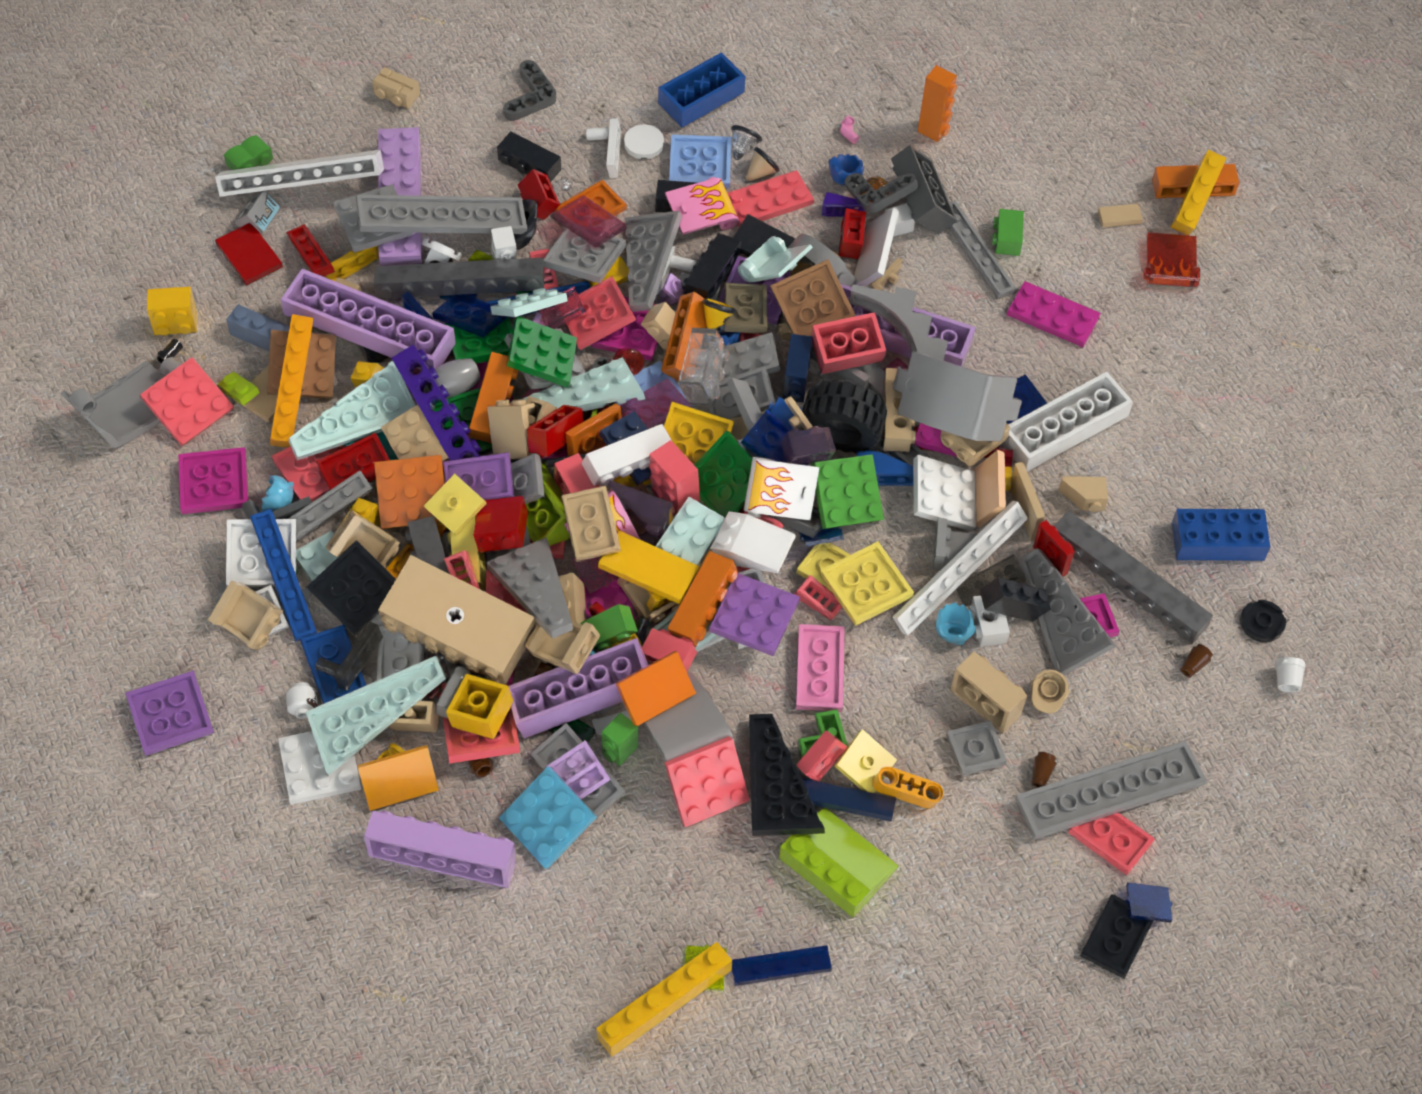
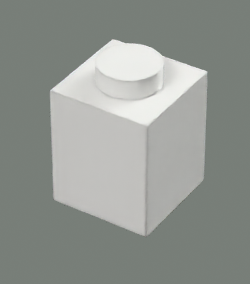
M908 204L892 207L899 211L893 237L913 232L915 221L912 218L911 214L913 212ZM892 208L885 209L884 213H886Z

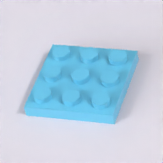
M549 766L499 817L506 827L546 869L597 818L593 811Z

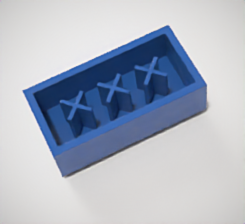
M721 52L659 86L658 104L682 128L745 92L746 76Z
M1176 509L1172 520L1176 560L1265 561L1271 547L1265 509Z

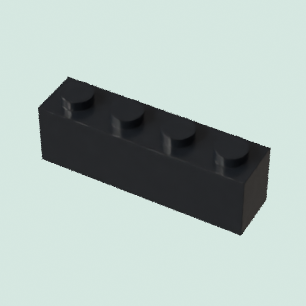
M720 233L717 234L714 240H710L707 251L702 252L699 263L693 266L689 278L686 277L683 281L682 289L684 290V295L695 292L705 299H712L734 266L737 257L740 256L741 240Z

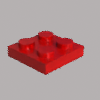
M1045 520L1038 526L1033 548L1035 550L1037 548L1042 550L1064 577L1068 574L1075 551L1072 545L1059 535L1057 528Z

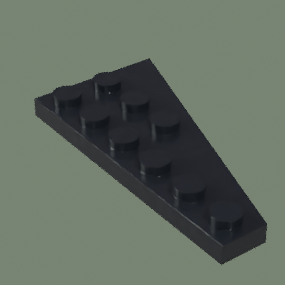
M749 714L752 836L825 834L822 821L820 822L817 810L810 800L808 790L796 764L791 758L788 747H786L783 741L781 731L773 714Z

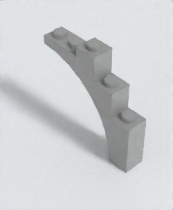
M852 285L850 304L865 308L873 313L875 312V314L889 322L903 336L911 353L920 352L944 361L948 341L928 337L932 316L913 312L917 291L896 287L895 293H890L884 290L867 288L866 286Z

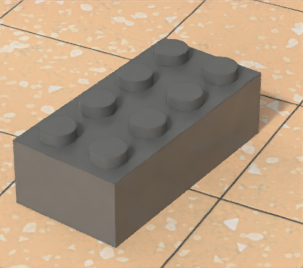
M911 145L891 158L894 165L893 171L898 177L907 173H912L916 176L918 188L905 198L906 203L912 209L913 213L911 215L916 223H921L928 231L932 230L939 235L957 222L932 159Z

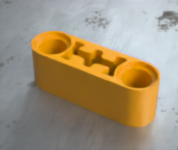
M890 766L880 769L872 781L873 787L877 792L926 809L933 808L944 795L943 788L939 783ZM881 776H886L890 780V784H885ZM926 791L932 792L935 799L928 798Z

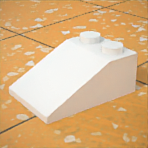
M729 511L711 546V550L713 553L733 560L736 566L778 573L796 536L794 533L748 514Z

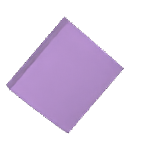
M586 740L547 765L563 779L580 799H583L611 780Z

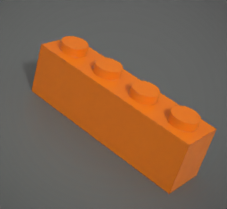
M937 65L925 79L917 131L936 142L942 136H946L950 130L949 121L953 115L951 108L955 102L953 97L957 89V75Z
M1235 164L1223 165L1210 196H1234L1236 194L1239 178ZM1198 165L1155 167L1152 178L1155 197H1184Z
M695 292L682 295L679 298L661 372L678 382L694 379L703 339L706 334V319L702 300L705 298Z
M491 352L469 428L471 431L468 434L470 438L492 443L487 407L496 405L498 400L511 399L514 386L510 384L512 379L516 380L519 371L506 366L508 360L506 355Z
M709 551L667 628L674 637L679 639L680 637H686L693 642L694 647L697 646L699 641L704 639L709 622L714 620L717 614V607L723 601L730 583H733L737 577L738 571L733 560Z

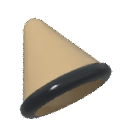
M755 147L746 179L747 181H753L780 171L778 165L763 150Z

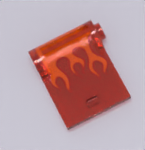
M1147 232V267L1144 268L1143 279L1147 280V284L1197 288L1200 281V267H1197L1196 236Z

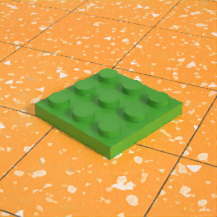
M873 454L811 463V466L819 467L815 491L822 529L884 520Z

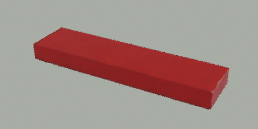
M305 224L286 232L288 239L310 272L322 277L335 272L333 265Z

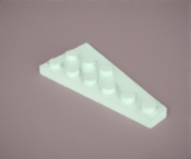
M623 357L572 377L567 388L555 384L530 395L552 404L557 409L562 405L582 408V411L603 408L607 403L616 401L618 405L624 404L626 399L637 398L638 401L645 399L642 389Z
M391 361L387 367L381 371L379 370L367 382L359 385L339 400L332 408L324 411L312 423H308L289 438V444L296 459L300 460L368 437L374 433L382 432L381 427L416 406L394 362Z
M437 656L306 711L328 775L333 773L446 679Z

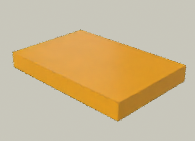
M427 745L357 765L369 811L439 791Z

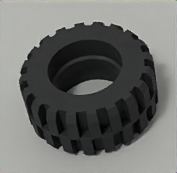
M828 380L822 381L811 387L807 392L802 410L815 431L820 434L816 442H819L824 447H831L833 450L853 451L854 453L861 450H869L880 442L887 417L886 405L878 394H874L869 388H863L862 385H855L849 381L839 382V380H832V382Z

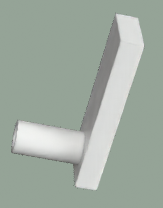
M618 118L610 119L609 127L587 128L586 131L588 141L608 139L606 166L609 178H618L621 128Z
M672 246L654 303L658 304L661 296L660 292L671 268L691 272L693 266L697 265L698 261L676 256L675 246Z

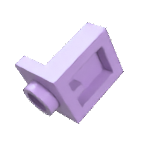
M672 273L667 275L660 292L661 296L658 304L666 302L670 306L678 302L680 296H682L684 291L682 289L683 282Z

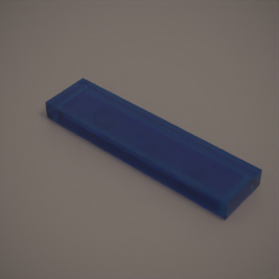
M827 945L732 960L734 986L832 971Z

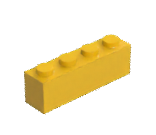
M1209 149L1202 156L1170 226L1171 228L1188 236L1192 233L1227 159L1226 157Z

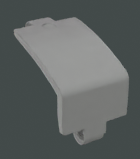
M912 352L908 370L897 367L893 389L902 393L898 409L899 415L976 441H1001L1006 421L1017 420L1022 402L1020 399L1013 397L1017 382L1015 377L988 375L920 352Z
M169 357L161 363L159 369L161 373H159L148 361H145L92 396L84 388L77 389L72 394L64 390L61 395L112 447L117 448L161 422L140 398V394L181 364L174 357Z
M687 672L696 694L643 723L663 755L665 762L728 736L733 739L731 730L722 714L692 672Z

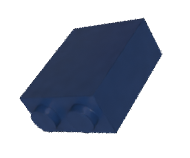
M791 334L785 372L784 400L791 396L795 402L804 403L813 336Z

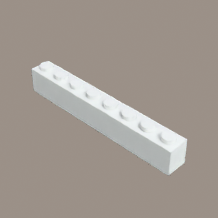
M381 150L221 171L215 178L219 196L221 197L380 175L384 171Z

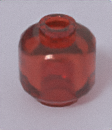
M624 347L615 353L613 360L623 357L633 376L642 371L644 358L640 351Z

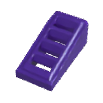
M826 192L822 206V216L843 217L846 208L865 211L854 198Z

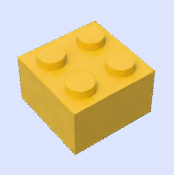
M191 286L147 289V312L154 335L197 333V308Z
M466 674L446 710L451 727L494 739L513 703L509 686Z

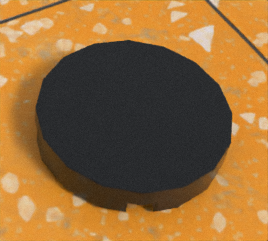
M1267 600L1248 603L1240 617L1241 628L1245 634L1251 639L1262 643L1278 639L1283 634L1287 621L1286 617L1284 618L1282 614V609L1275 603Z

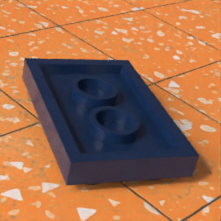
M633 411L600 430L599 436L608 446L648 430V428L637 413ZM650 467L642 470L637 468L629 474L637 486L650 479Z

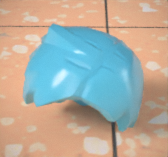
M271 475L269 479L271 485L266 490V496L262 498V512L271 508L272 511L291 504L293 499L294 483L288 482L281 476Z
M954 602L950 605L946 604L939 610L936 618V630L942 639L949 643L962 645L975 633L976 627L972 613L964 604L958 606Z

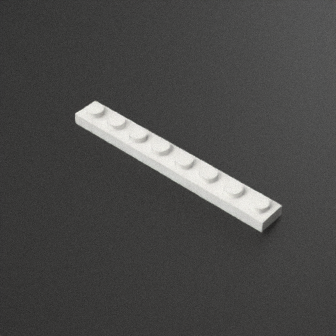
M1012 501L892 617L903 634L909 635L1028 519L1017 501Z

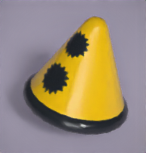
M702 300L707 332L713 335L736 313V309L715 300Z

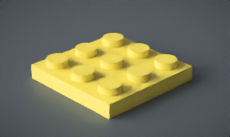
M879 541L820 570V575L855 626L914 596V591Z

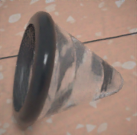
M739 125L731 126L733 156L735 160H740L758 143H761L763 139L758 133L749 128Z

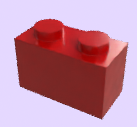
M533 169L517 184L523 200H536L537 218L545 220L560 206L546 174Z

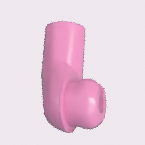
M846 116L841 121L840 133L852 144H855L859 140V136L853 132L855 120L851 116Z

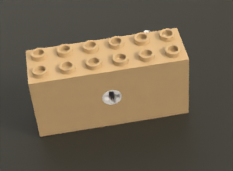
M412 555L408 558L378 609L384 624L383 627L392 633L398 631L411 643L416 644L419 642L425 645L424 648L433 654L439 652L445 655V659L453 664L459 662L466 666L465 669L475 675L480 673L486 676L487 680L504 685L508 682L526 650L525 644L528 636L536 627L534 616Z

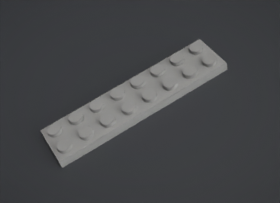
M356 195L360 232L491 234V229L508 226L512 227L513 234H523L527 231L522 198Z
M1184 741L1017 794L1015 800L1035 840L1205 785L1207 780L1188 743Z

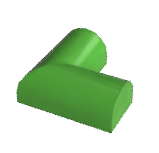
M837 709L815 713L814 717L820 735L798 739L800 760L824 731L830 732L848 747Z

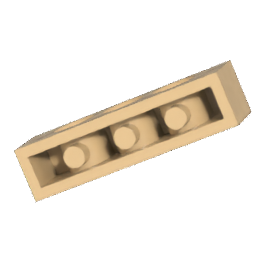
M886 368L884 376V403L887 409V417L883 429V451L909 452L910 445L915 443V431H911L912 426H915V421L898 414L902 393L893 389L897 369Z

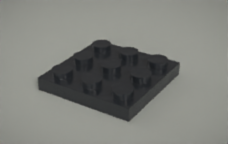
M356 540L307 586V589L355 636L379 614L378 609L396 581V578Z

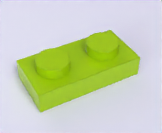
M234 371L217 383V386L223 393L243 406L260 393L257 386Z

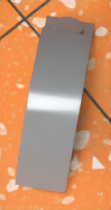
M800 234L788 247L793 248L811 244L813 248L799 262L814 266L829 259L840 284L850 287L856 280L853 274L845 267L846 264L834 252L807 234Z

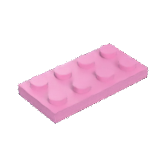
M799 624L796 710L831 711L837 709L838 712H842L844 626Z

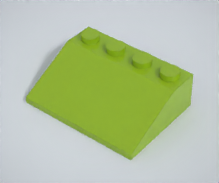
M823 808L817 815L820 822L822 821L825 834L791 835L780 846L779 859L854 918L899 868V865L831 811Z

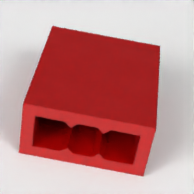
M516 496L485 500L487 504L477 513L473 534L478 552L523 547L528 518L524 497Z

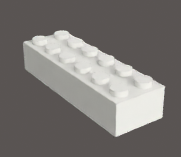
M1105 372L1008 424L1011 427L1008 439L1002 445L1005 449L1013 450V459L1017 463L1023 462L1028 472L1128 417L1133 401L1109 373Z

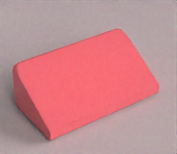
M824 731L797 763V767L807 777L819 782L848 747L830 732Z

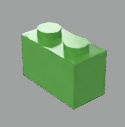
M999 209L998 217L993 219V229H996V233H993L992 245H996L995 254L1020 256L1023 244L1024 211Z
M619 604L580 623L582 625L585 622L592 624L601 635L593 649L599 652L611 648V645L616 642L621 643L629 640L631 635L638 632L630 607Z
M621 712L602 731V754L607 761L615 762L618 766H621L638 748V726H634L632 721Z

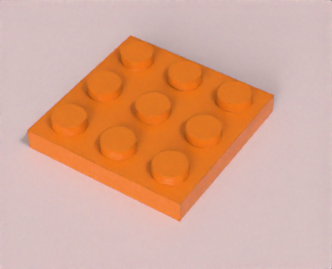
M442 455L374 462L382 530L408 527L407 522L433 516L424 505L445 484ZM434 516L435 522H436V523H441V522Z

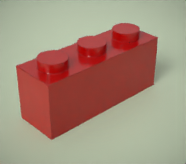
M562 405L527 428L529 453L538 454L540 457H548L566 445L565 432L583 423L582 408Z

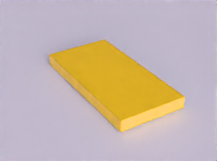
M619 531L617 536L621 552L602 556L598 563V568L680 604L696 577L700 566Z

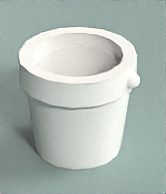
M1294 657L1279 658L1275 661L1277 686L1280 691L1292 693L1301 690L1305 661Z

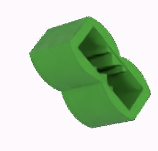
M254 135L243 141L241 145L230 148L224 154L225 164L231 170L268 165L273 159L271 148L257 135Z

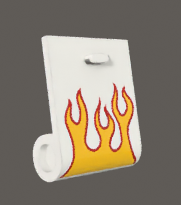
M753 457L744 511H747L748 515L761 518V514L810 520L819 467Z

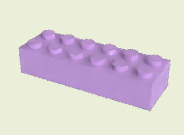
M638 639L630 640L588 656L578 674L558 667L510 685L509 689L513 698L511 709L515 724L523 738L623 702L615 683L648 666Z
M372 811L364 835L369 857L509 888L516 865L514 842L507 838H492L482 832L470 833L455 826L450 828L443 827L433 821L421 822L417 821L414 817H399L388 811Z

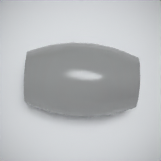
M471 358L449 361L435 368L439 376L436 379L439 385L443 384L450 395L447 399L465 393L481 379L479 369ZM432 385L425 387L427 393L432 389Z

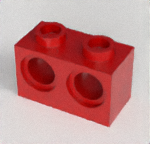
M846 208L841 222L838 256L859 258L864 241L865 211Z

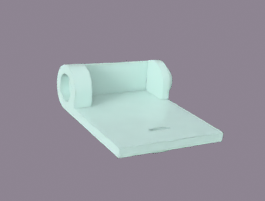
M772 236L738 266V272L745 281L750 283L779 278L788 270L794 269L797 266L796 262L813 247L809 244L787 249L781 238Z

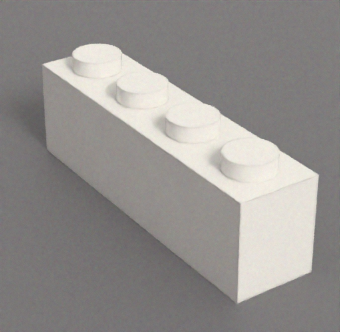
M660 424L586 454L581 464L593 486L601 483L606 485L613 481L615 477L620 475L625 477L637 468L642 470L649 467V454L670 441L671 438L663 424Z

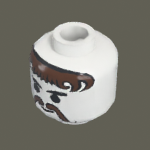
M305 682L293 684L286 691L287 711L291 715L296 716V718H308L306 711L317 707L316 690Z

